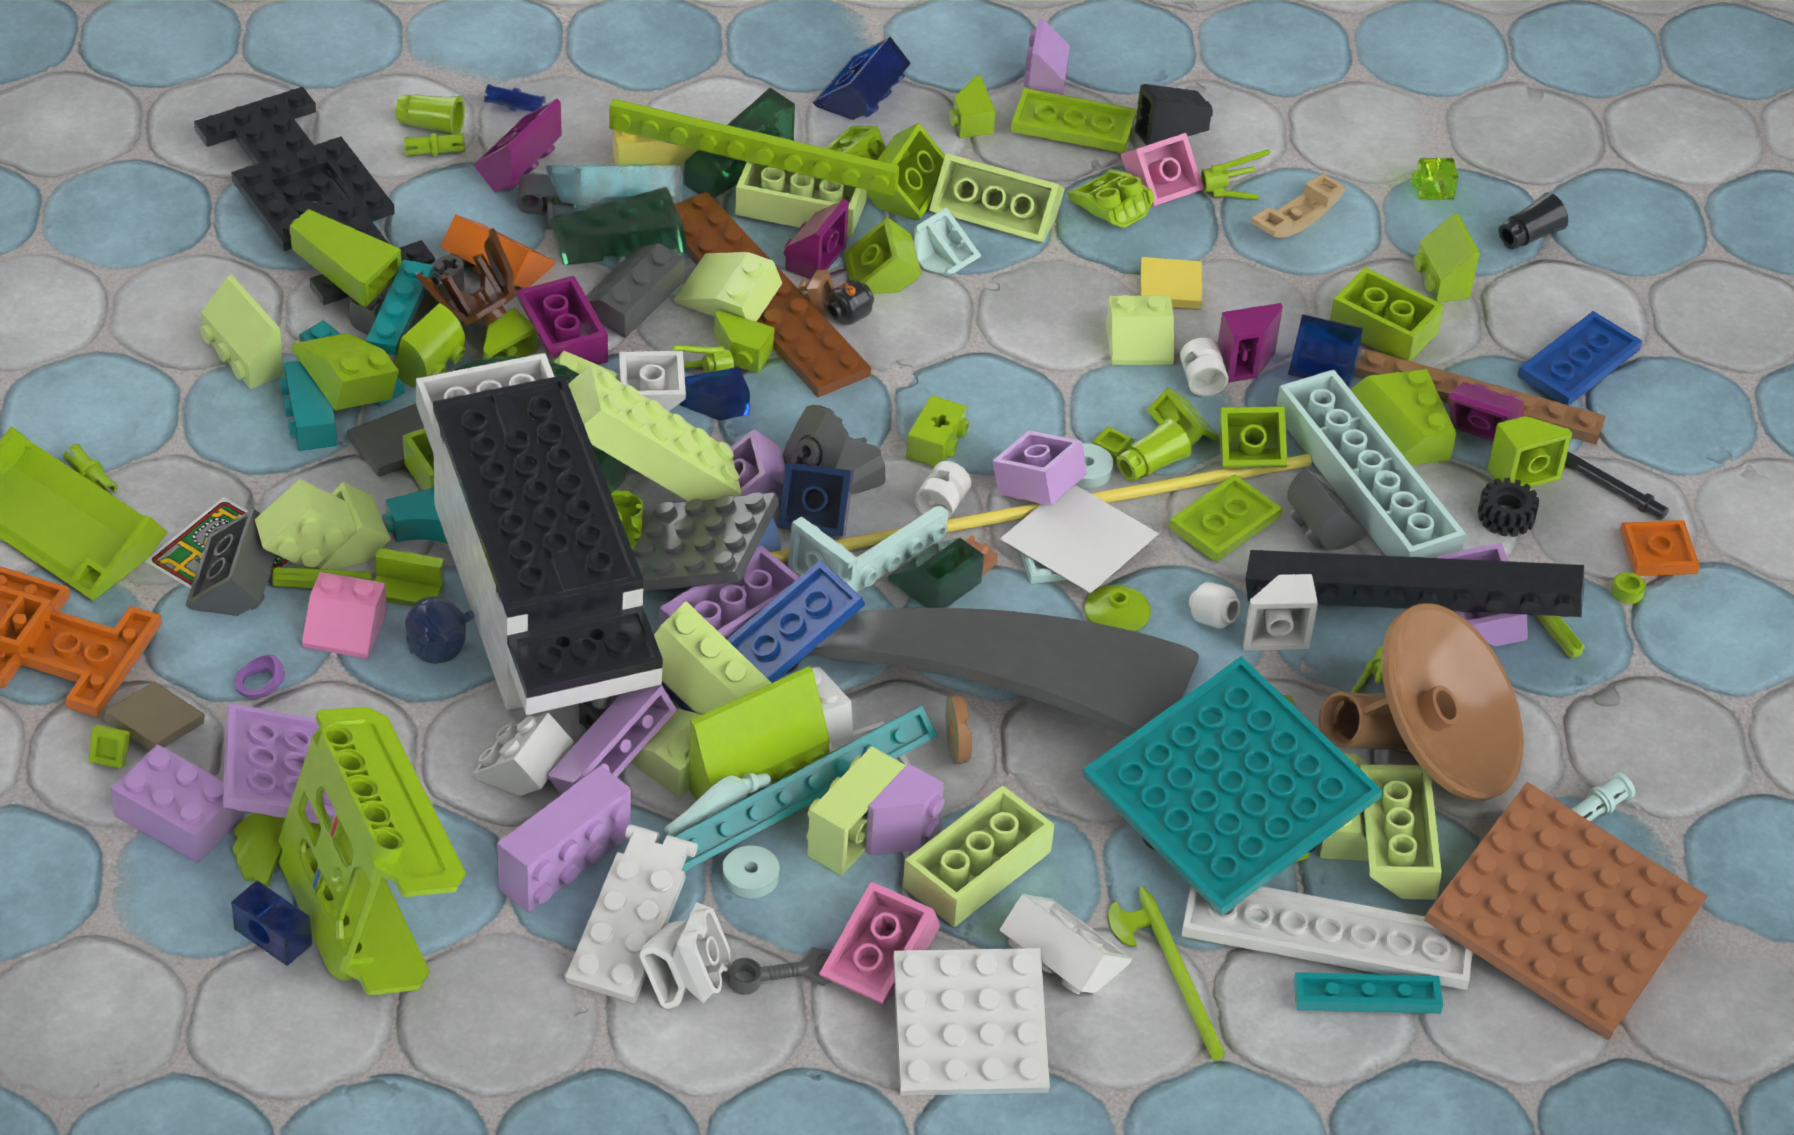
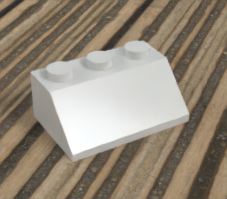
M1022 894L1000 928V931L1009 937L1008 944L1015 949L1041 948L1042 970L1053 974V972L1057 973L1063 978L1062 985L1076 994L1081 992L1096 993L1132 961L1131 957L1051 898Z

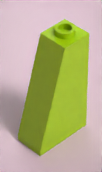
M310 209L295 219L290 226L292 250L364 307H367L394 281L401 266L400 248Z

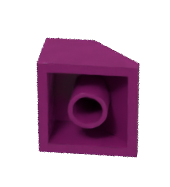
M843 199L816 212L808 222H804L801 225L798 234L793 239H789L784 247L783 254L786 256L785 270L812 280L816 270H828L846 249L849 201Z
M1463 382L1448 397L1450 420L1454 429L1493 442L1498 423L1524 416L1523 401L1519 400L1518 397L1510 393L1501 394L1492 391L1479 383L1470 384Z

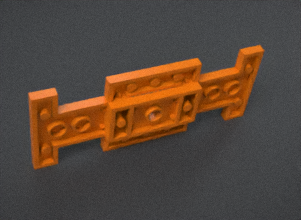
M0 566V687L5 689L21 665L76 682V684L65 698L66 707L98 718L162 625L161 615L129 606L115 628L60 612L70 598L69 587Z

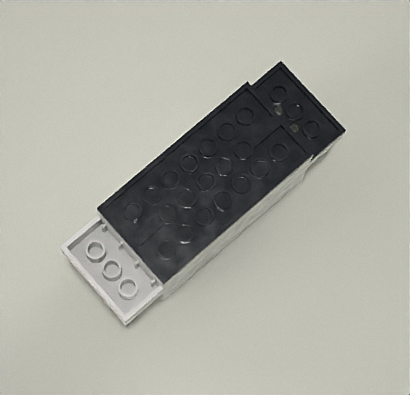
M546 353L417 378L416 406L434 454L435 508L470 608L475 615L474 619L506 711L523 707L526 715L662 685L663 658L642 606L644 579L565 375L554 377Z

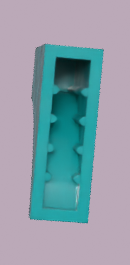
M434 487L385 500L386 513L382 514V520L388 533H393L396 542L433 540L448 544L434 504Z

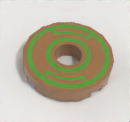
M962 695L948 696L945 716L950 755L954 764L967 763L971 759L972 732H970V728L968 729L967 725L968 717H970L967 702Z

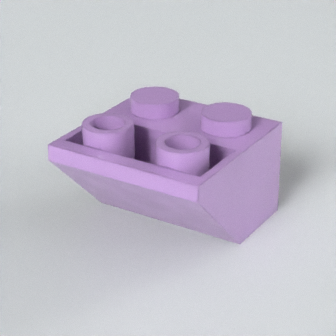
M1038 19L1036 30L1030 31L1029 47L1027 48L1026 55L1027 70H1025L1023 87L1063 95L1070 45L1044 19Z

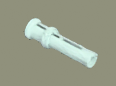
M1615 772L1609 777L1607 783L1601 787H1593L1589 791L1587 799L1571 810L1589 821H1592L1599 815H1610L1615 810L1616 805L1622 801H1630L1635 796L1634 785L1625 774Z

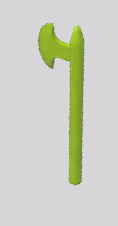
M1141 886L1139 894L1143 909L1135 912H1126L1122 910L1116 900L1108 909L1110 929L1122 943L1128 946H1137L1133 936L1135 931L1151 925L1211 1059L1219 1060L1225 1055L1224 1049L1154 897L1144 886Z

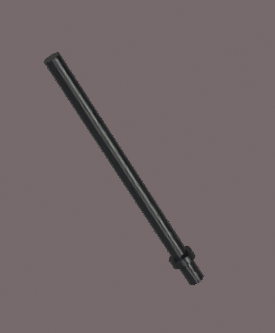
M1568 451L1565 461L1566 465L1635 503L1640 511L1645 512L1647 510L1661 519L1665 518L1669 508L1655 501L1653 495L1639 492Z

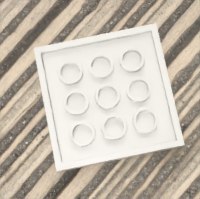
M1041 948L894 951L900 1096L1049 1092L1050 1082Z

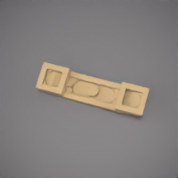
M1322 173L1305 184L1302 195L1278 210L1271 207L1266 208L1252 217L1250 223L1273 237L1285 238L1295 235L1320 219L1343 195L1346 186Z

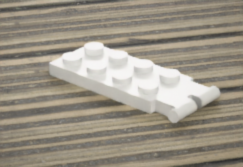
M629 824L625 837L630 839L625 853L617 852L565 978L568 984L636 1003L647 976L639 957L640 951L650 939L668 924L686 879L685 872L681 870L687 856H695L698 844L667 835L662 845L658 843L659 832Z

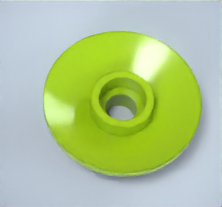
M1116 584L1105 585L1095 589L1087 597L1084 608L1089 622L1135 632L1146 626L1151 614L1150 604L1142 593L1134 588Z

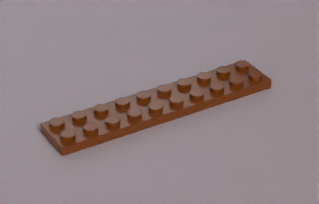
M707 191L655 211V220L696 265H698L705 253L749 252L770 259ZM776 266L782 285L757 322L774 327V350L817 397L869 377L871 375V366Z

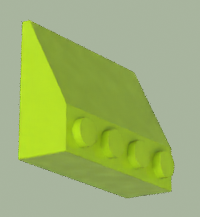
M810 666L690 720L689 791L696 800L727 776L734 775L742 779L746 773H754L756 775L767 773L771 778L772 784L829 754L830 738L814 671Z

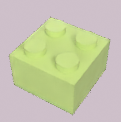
M301 479L255 519L263 549L304 568L315 569L357 531L347 501Z

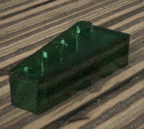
M769 88L727 125L794 141L795 103ZM697 150L684 162V185L697 194L707 191L715 199L738 184L747 161Z
M667 186L550 219L555 246L563 265L603 261L605 256L627 257L636 248L658 243L670 250L676 249L677 253L688 252L684 226Z

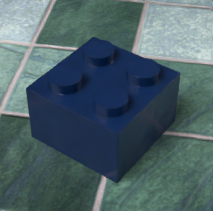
M786 462L778 528L791 529L792 522L802 516L825 534L845 536L854 471Z

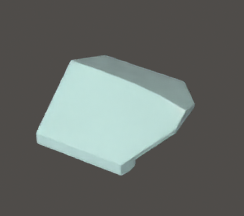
M947 207L914 228V246L919 265L923 270L950 277L981 257L979 251Z

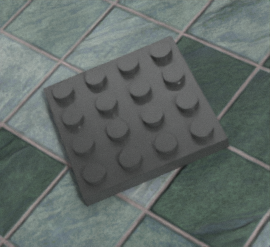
M757 492L747 496H723L718 499H693L689 502H664L657 505L633 548V553L644 579L643 591L740 582L779 505L776 494H761Z

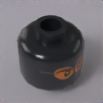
M850 280L830 291L827 310L832 319L838 320L844 325H851L871 313L874 296L871 289L865 283Z

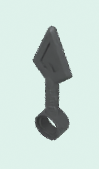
M812 947L800 962L762 967L753 959L739 958L733 961L729 967L728 984L734 992L742 995L752 994L757 991L761 981L805 976L825 986L831 981L821 977L819 973L832 950ZM747 971L752 973L755 978L750 981H742L735 974Z

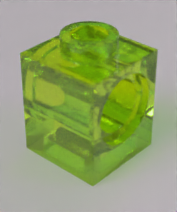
M1419 158L1417 169L1413 170L1411 174L1412 188L1417 189L1419 200H1454L1458 182L1454 158Z

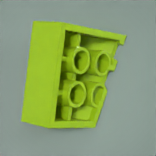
M1427 369L1370 375L1350 389L1410 465L1451 461L1456 431Z

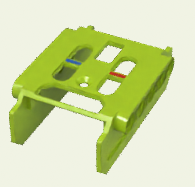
M369 707L318 710L315 719L319 728L312 736L278 839L283 849L279 860L280 867L331 975L341 980L356 979L360 981L367 995L419 990L427 979L430 970L386 879L396 884L402 896L412 897L456 892L464 880L466 872L388 716ZM324 791H326L336 812L333 823L324 806ZM308 800L320 824L309 822L305 814Z

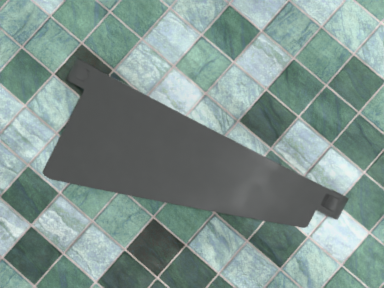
M893 608L858 611L804 657L819 655L834 660L901 666L958 677L1050 704L1089 719L1127 737L1183 698L1199 659L1198 653L1186 646L1131 630L1042 614L970 608ZM801 660L786 673L788 674L795 671L798 665L800 664Z

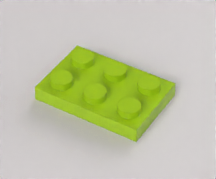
M1234 474L1170 518L1168 528L1217 563L1279 519L1283 508Z

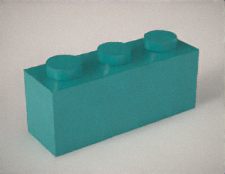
M300 361L284 363L285 376H280L279 381L282 396L288 395V398H283L286 417L292 416V419L288 420L290 439L296 438L298 451L337 446L336 422L332 405Z

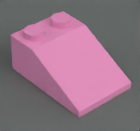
M870 882L819 975L884 1005L895 992L894 951L927 950L940 927L934 909L874 882Z

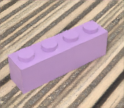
M662 685L622 693L547 774L560 795L599 766H602L615 777H618L677 711Z

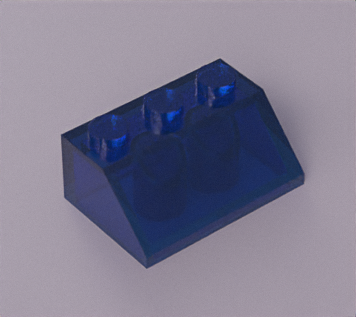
M890 36L853 55L813 101V104L817 108L851 120L862 115L869 117L879 109L878 103L892 93L891 87L905 77L903 72L911 63Z

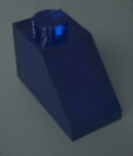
M739 367L685 377L686 399L679 403V406L719 421L749 415L750 390Z

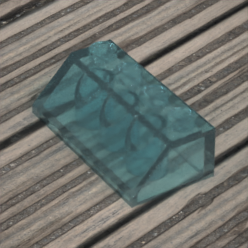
M546 165L548 176L561 202L573 203L574 209H592V203H600V209H618V203H626V208H644V202H652V208H668L670 202H682V165Z

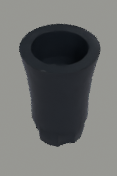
M1546 192L1532 204L1510 216L1506 222L1499 226V237L1509 249L1513 250L1521 245L1526 246L1546 235L1566 229L1568 226V213L1564 204L1556 195Z

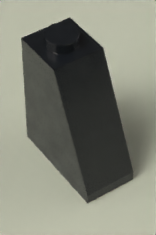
M1143 84L1140 85L1135 132L1146 145H1150L1186 133L1188 137L1209 131L1213 109L1211 104L1198 91Z

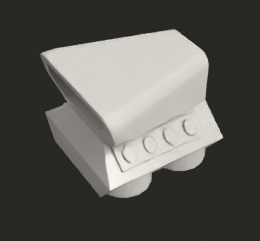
M697 902L686 920L665 925L642 947L639 954L657 998L665 1009L679 1006L686 989L704 1004L712 994L721 991V973L729 971L731 965V949L714 909Z

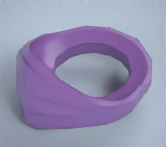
M267 654L250 661L237 673L234 679L236 690L246 698L256 699L265 697L277 690L285 678V671L281 661L275 655ZM269 671L273 675L268 685L261 689L249 690L244 687V681L252 674Z

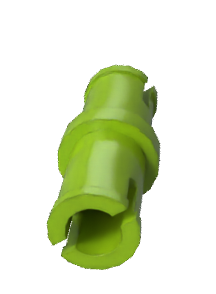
M431 133V136L404 137L405 155L432 154L434 157L439 156V153L466 152L464 133L438 136L437 133Z
M73 444L68 447L75 456L65 451L63 458L79 474L110 493L106 489L108 487L114 493L117 492L118 485L103 471V465L98 460H92L79 444Z

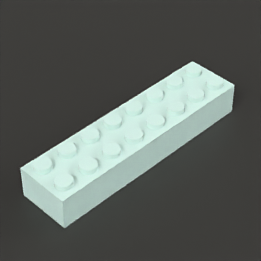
M1335 370L1279 386L1276 407L1285 406L1287 430L1305 453L1310 454L1312 462L1386 556L1437 558L1439 555L1463 551L1466 533Z

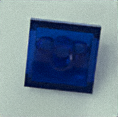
M1302 314L1288 375L1304 379L1335 370L1350 388L1359 357L1364 328Z

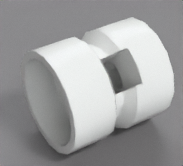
M1206 337L1196 338L1183 346L1180 352V359L1191 392L1201 397L1213 396L1221 392L1228 384L1229 377L1217 342Z
M941 461L937 463L915 494L914 502L921 514H925L936 506H942L949 511V519L971 488L970 476L963 467L954 462Z

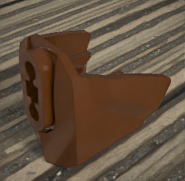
M494 228L488 230L489 237L484 243V249L490 265L482 253L472 257L481 272L480 288L467 294L458 289L450 275L447 276L444 273L440 277L458 311H456L429 277H424L420 272L415 274L418 281L434 301L448 308L459 320L461 326H467L478 321L488 325L498 320L507 313L503 304H508L517 295L513 285V270Z

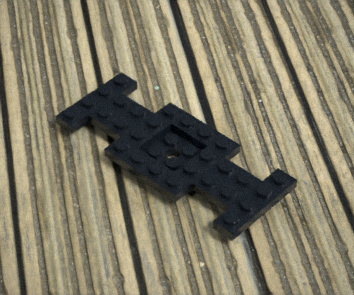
M304 87L291 89L281 94L266 97L259 101L194 121L195 131L207 147L235 138L254 165L231 172L232 182L283 251L292 249L290 235L292 222L308 209L388 243L373 221L395 214L393 202L342 136L314 145L295 121L296 118L316 112V103ZM422 240L399 247L401 249V263L403 260L425 264L435 262L434 255ZM323 274L309 278L310 288L323 306L349 297L347 293Z

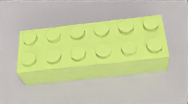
M592 364L568 384L590 442L595 447L687 501L693 499H718L723 496L737 497L742 494L738 480L739 474L735 469L733 461L734 454L726 443L716 441L703 429L693 427L680 415L670 413L657 401L647 399L639 394L634 387L624 385L616 380L608 371H601Z

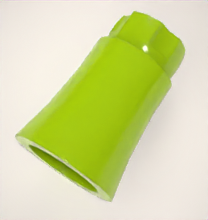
M400 95L395 108V116L399 123L409 124L411 127L430 129L448 135L460 134L465 119V102L462 96Z
M1165 419L1152 432L1129 446L1125 452L1117 457V466L1122 472L1123 477L1133 482L1141 477H1147L1172 463L1189 458L1191 455V444L1187 434L1176 421Z

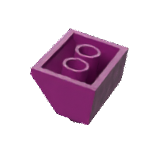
M558 98L522 117L473 164L495 193L504 188H507L508 191L519 185L520 176L523 173L526 175L539 165L538 158H544L555 150L556 147L553 144L562 136L561 102Z
M575 276L516 290L517 299L549 355L557 359L563 351H566L597 365L608 362V333Z

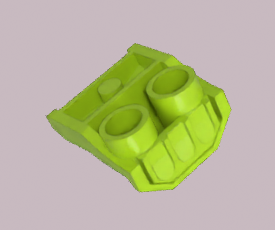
M1113 169L1106 171L1105 174L1081 187L1067 192L1069 200L1074 204L1122 228H1126L1146 217L1154 202L1153 190L1144 186L1140 177H1133L1130 173Z

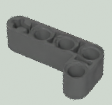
M446 255L431 264L434 270L431 280L449 302L452 301V298L440 280L441 275L444 273L447 276L450 275L458 289L464 291V263L460 257ZM427 291L409 330L438 305ZM378 295L367 307H364L349 296L352 326L368 336L385 297Z

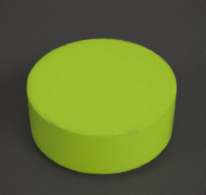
M1630 572L1620 573L1613 580L1611 592L1617 600L1623 603H1637L1644 596L1646 583L1637 574Z

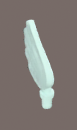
M746 773L742 779L734 775L723 778L703 794L687 811L664 828L665 835L674 836L746 798L748 793H755L758 789L769 786L771 784L770 776L767 773L759 775Z

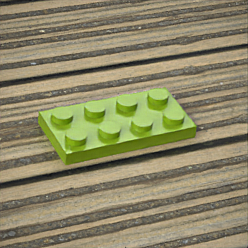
M1023 88L1012 120L1011 132L1078 144L1084 147L1104 149L1110 152L1125 153L1135 123L1137 109Z

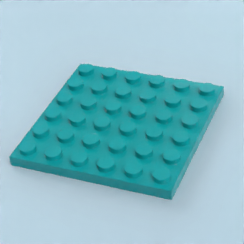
M1242 656L1083 769V777L1221 916L1382 798V789Z

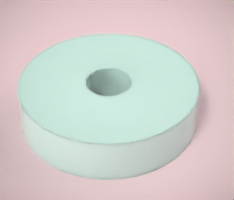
M1082 443L1087 475L1075 485L1082 488L1102 486L1112 476L1113 458L1101 446Z
M754 845L742 846L731 851L724 859L723 882L727 889L737 896L760 898L771 893L778 885L780 874L779 861L766 848Z

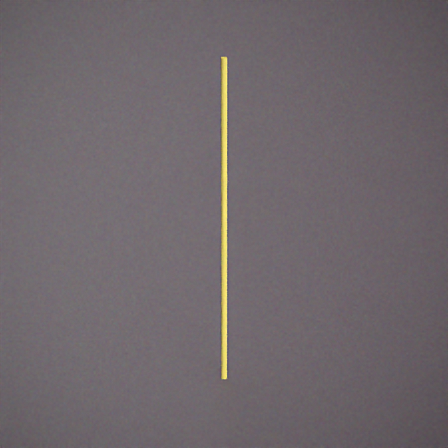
M1310 454L1287 457V468H1226L1091 494L1106 503L1221 483L1234 474L1243 479L1308 467L1312 465V459ZM1035 503L948 519L947 533L1024 519L1041 504ZM902 528L834 541L840 543L848 551L877 545ZM789 548L770 552L782 563L788 562Z

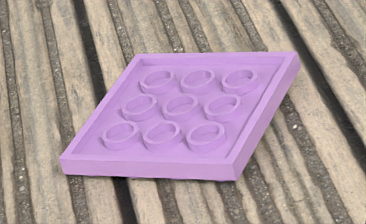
M229 703L226 711L223 807L286 818L312 736L319 728L316 719ZM324 791V806L333 823L336 812L326 791ZM308 800L305 814L310 823L320 824Z

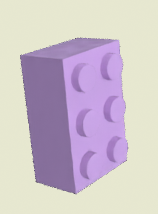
M158 744L111 787L115 817L197 863L243 819V811L223 807V780Z

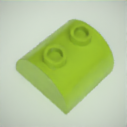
M441 303L401 338L395 366L399 370L397 378L411 387H416L417 378L445 373L447 369L445 364L449 360L454 364L458 363L466 352V348L463 347L465 344V334L459 320Z

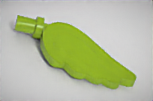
M251 813L234 829L236 842L232 849L234 856L237 857L236 863L239 869H241L243 879L245 881L254 880L258 888L264 889L269 886L275 867L281 857L283 849L278 839L285 820L283 817Z

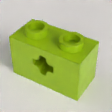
M931 395L908 433L906 458L934 467L941 461H947L948 457L953 458L957 450L959 438H964L968 432L970 421L966 419L967 406Z

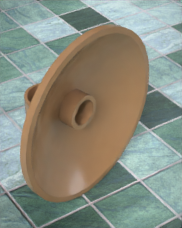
M1428 603L1412 606L1398 614L1391 622L1384 638L1381 660L1383 685L1386 695L1336 692L1330 695L1321 706L1318 718L1319 729L1336 747L1399 750L1411 753L1423 770L1435 782L1450 793L1466 800L1486 801L1505 793L1512 786L1520 771L1524 746L1523 727L1519 706L1510 680L1498 657L1482 635L1460 615L1440 605Z

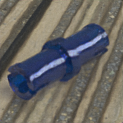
M491 84L487 85L485 90L487 96H484V102L507 106L512 111L520 109L533 112L542 107L543 103L546 102L545 96L521 92V89L515 87L513 90Z

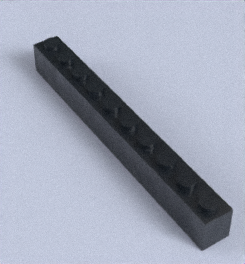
M1250 550L1245 578L1247 599L1250 601L1278 575L1312 574L1318 604L1328 606L1408 609L1418 604L1431 603L1459 612L1582 617L1584 598V565Z

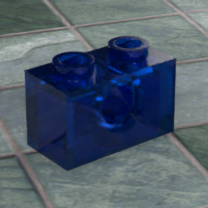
M258 880L231 901L234 930L286 966L313 945L310 916Z

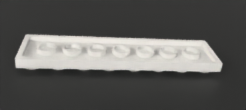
M1191 886L1181 935L1182 937L1378 974L1439 976L1440 985L1463 990L1468 988L1473 954L1472 951L1425 922L1424 916L1264 886L1260 887L1223 916Z

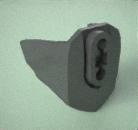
M820 405L807 406L784 449V464L786 465V462L853 470L851 495L882 486L886 478L881 450L877 446L867 444L865 437L857 439L849 437L847 430L842 424L843 420L837 417L830 408Z

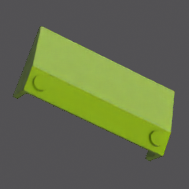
M11 426L0 440V539L92 601L96 600L146 561L167 534V531L147 514L143 516L32 443L14 427Z

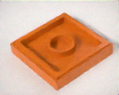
M1684 520L1621 523L1620 533L1634 574L1639 576L1698 574L1700 565Z

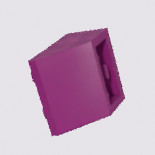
M1281 303L1222 312L1217 344L1229 377L1228 383L1257 378L1275 354L1283 309Z

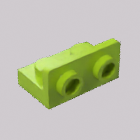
M851 125L825 148L878 160L886 147L878 126Z

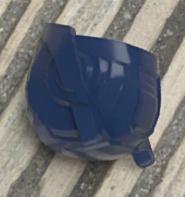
M426 597L416 602L405 620L406 639L410 654L414 653L421 660L433 664L452 660L458 655L465 643V623L475 618L473 611L471 610L463 614L453 602L442 597Z

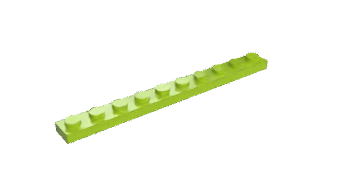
M613 98L609 105V129L890 196H895L898 190V165Z

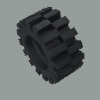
M1504 478L1503 483L1500 479H1495L1493 484L1491 482L1487 483L1486 488L1482 490L1477 512L1479 513V521H1483L1482 525L1485 528L1491 526V532L1495 534L1497 530L1502 531L1501 536H1507V532H1511L1512 537L1518 536L1519 531L1523 535L1527 533L1528 529L1531 530L1535 523L1539 507V497H1536L1537 492L1535 490L1530 491L1531 486L1527 483L1521 486V481L1517 479L1515 483H1510V478ZM1500 505H1508L1516 509H1507Z

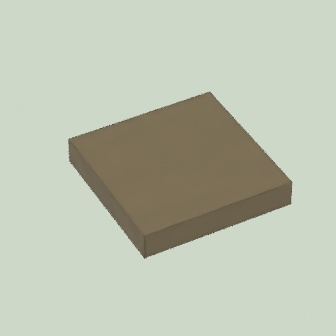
M155 681L108 708L104 714L106 722L117 729L129 731L132 739L149 750H152L157 744L163 748L204 724L205 718L203 712Z

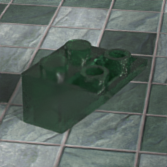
M960 537L934 543L888 576V580L926 608H946L982 582L984 554Z

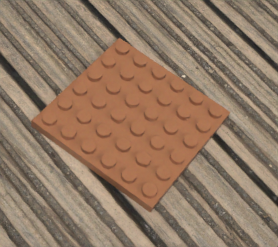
M1526 782L1429 909L1424 921L1609 1040L1697 914L1708 895L1529 782Z

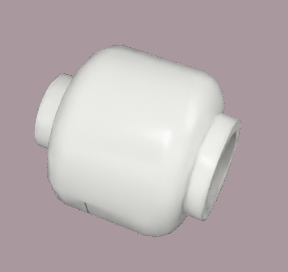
M1205 582L1191 594L1189 607L1196 622L1222 629L1237 619L1240 612V601L1232 588L1213 582Z

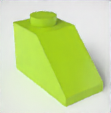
M981 75L975 76L954 97V108L949 111L950 124L952 127H956L960 138L994 134L996 111Z
M515 308L510 309L504 316L488 324L483 349L484 365L527 357L538 351V336L534 327Z
M718 309L716 310L714 337L719 346H724V349L730 350L734 366L759 373L774 349V327Z

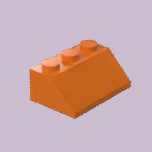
M455 214L440 248L450 252V255L460 257L464 265L467 261L474 264L472 270L481 274L472 257L482 253L490 265L484 249V243L489 237L488 230L491 228ZM496 231L514 273V287H530L554 266L555 260Z

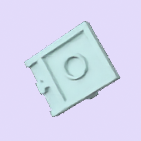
M942 506L934 507L858 557L801 516L792 522L788 568L801 577L819 560H822L853 590L859 592L863 588L874 584L877 579L886 573L896 570L900 564L909 558L919 555L929 545L942 540L947 533L949 511Z

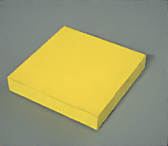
M1141 257L1140 296H1170L1173 308L1201 309L1202 261Z

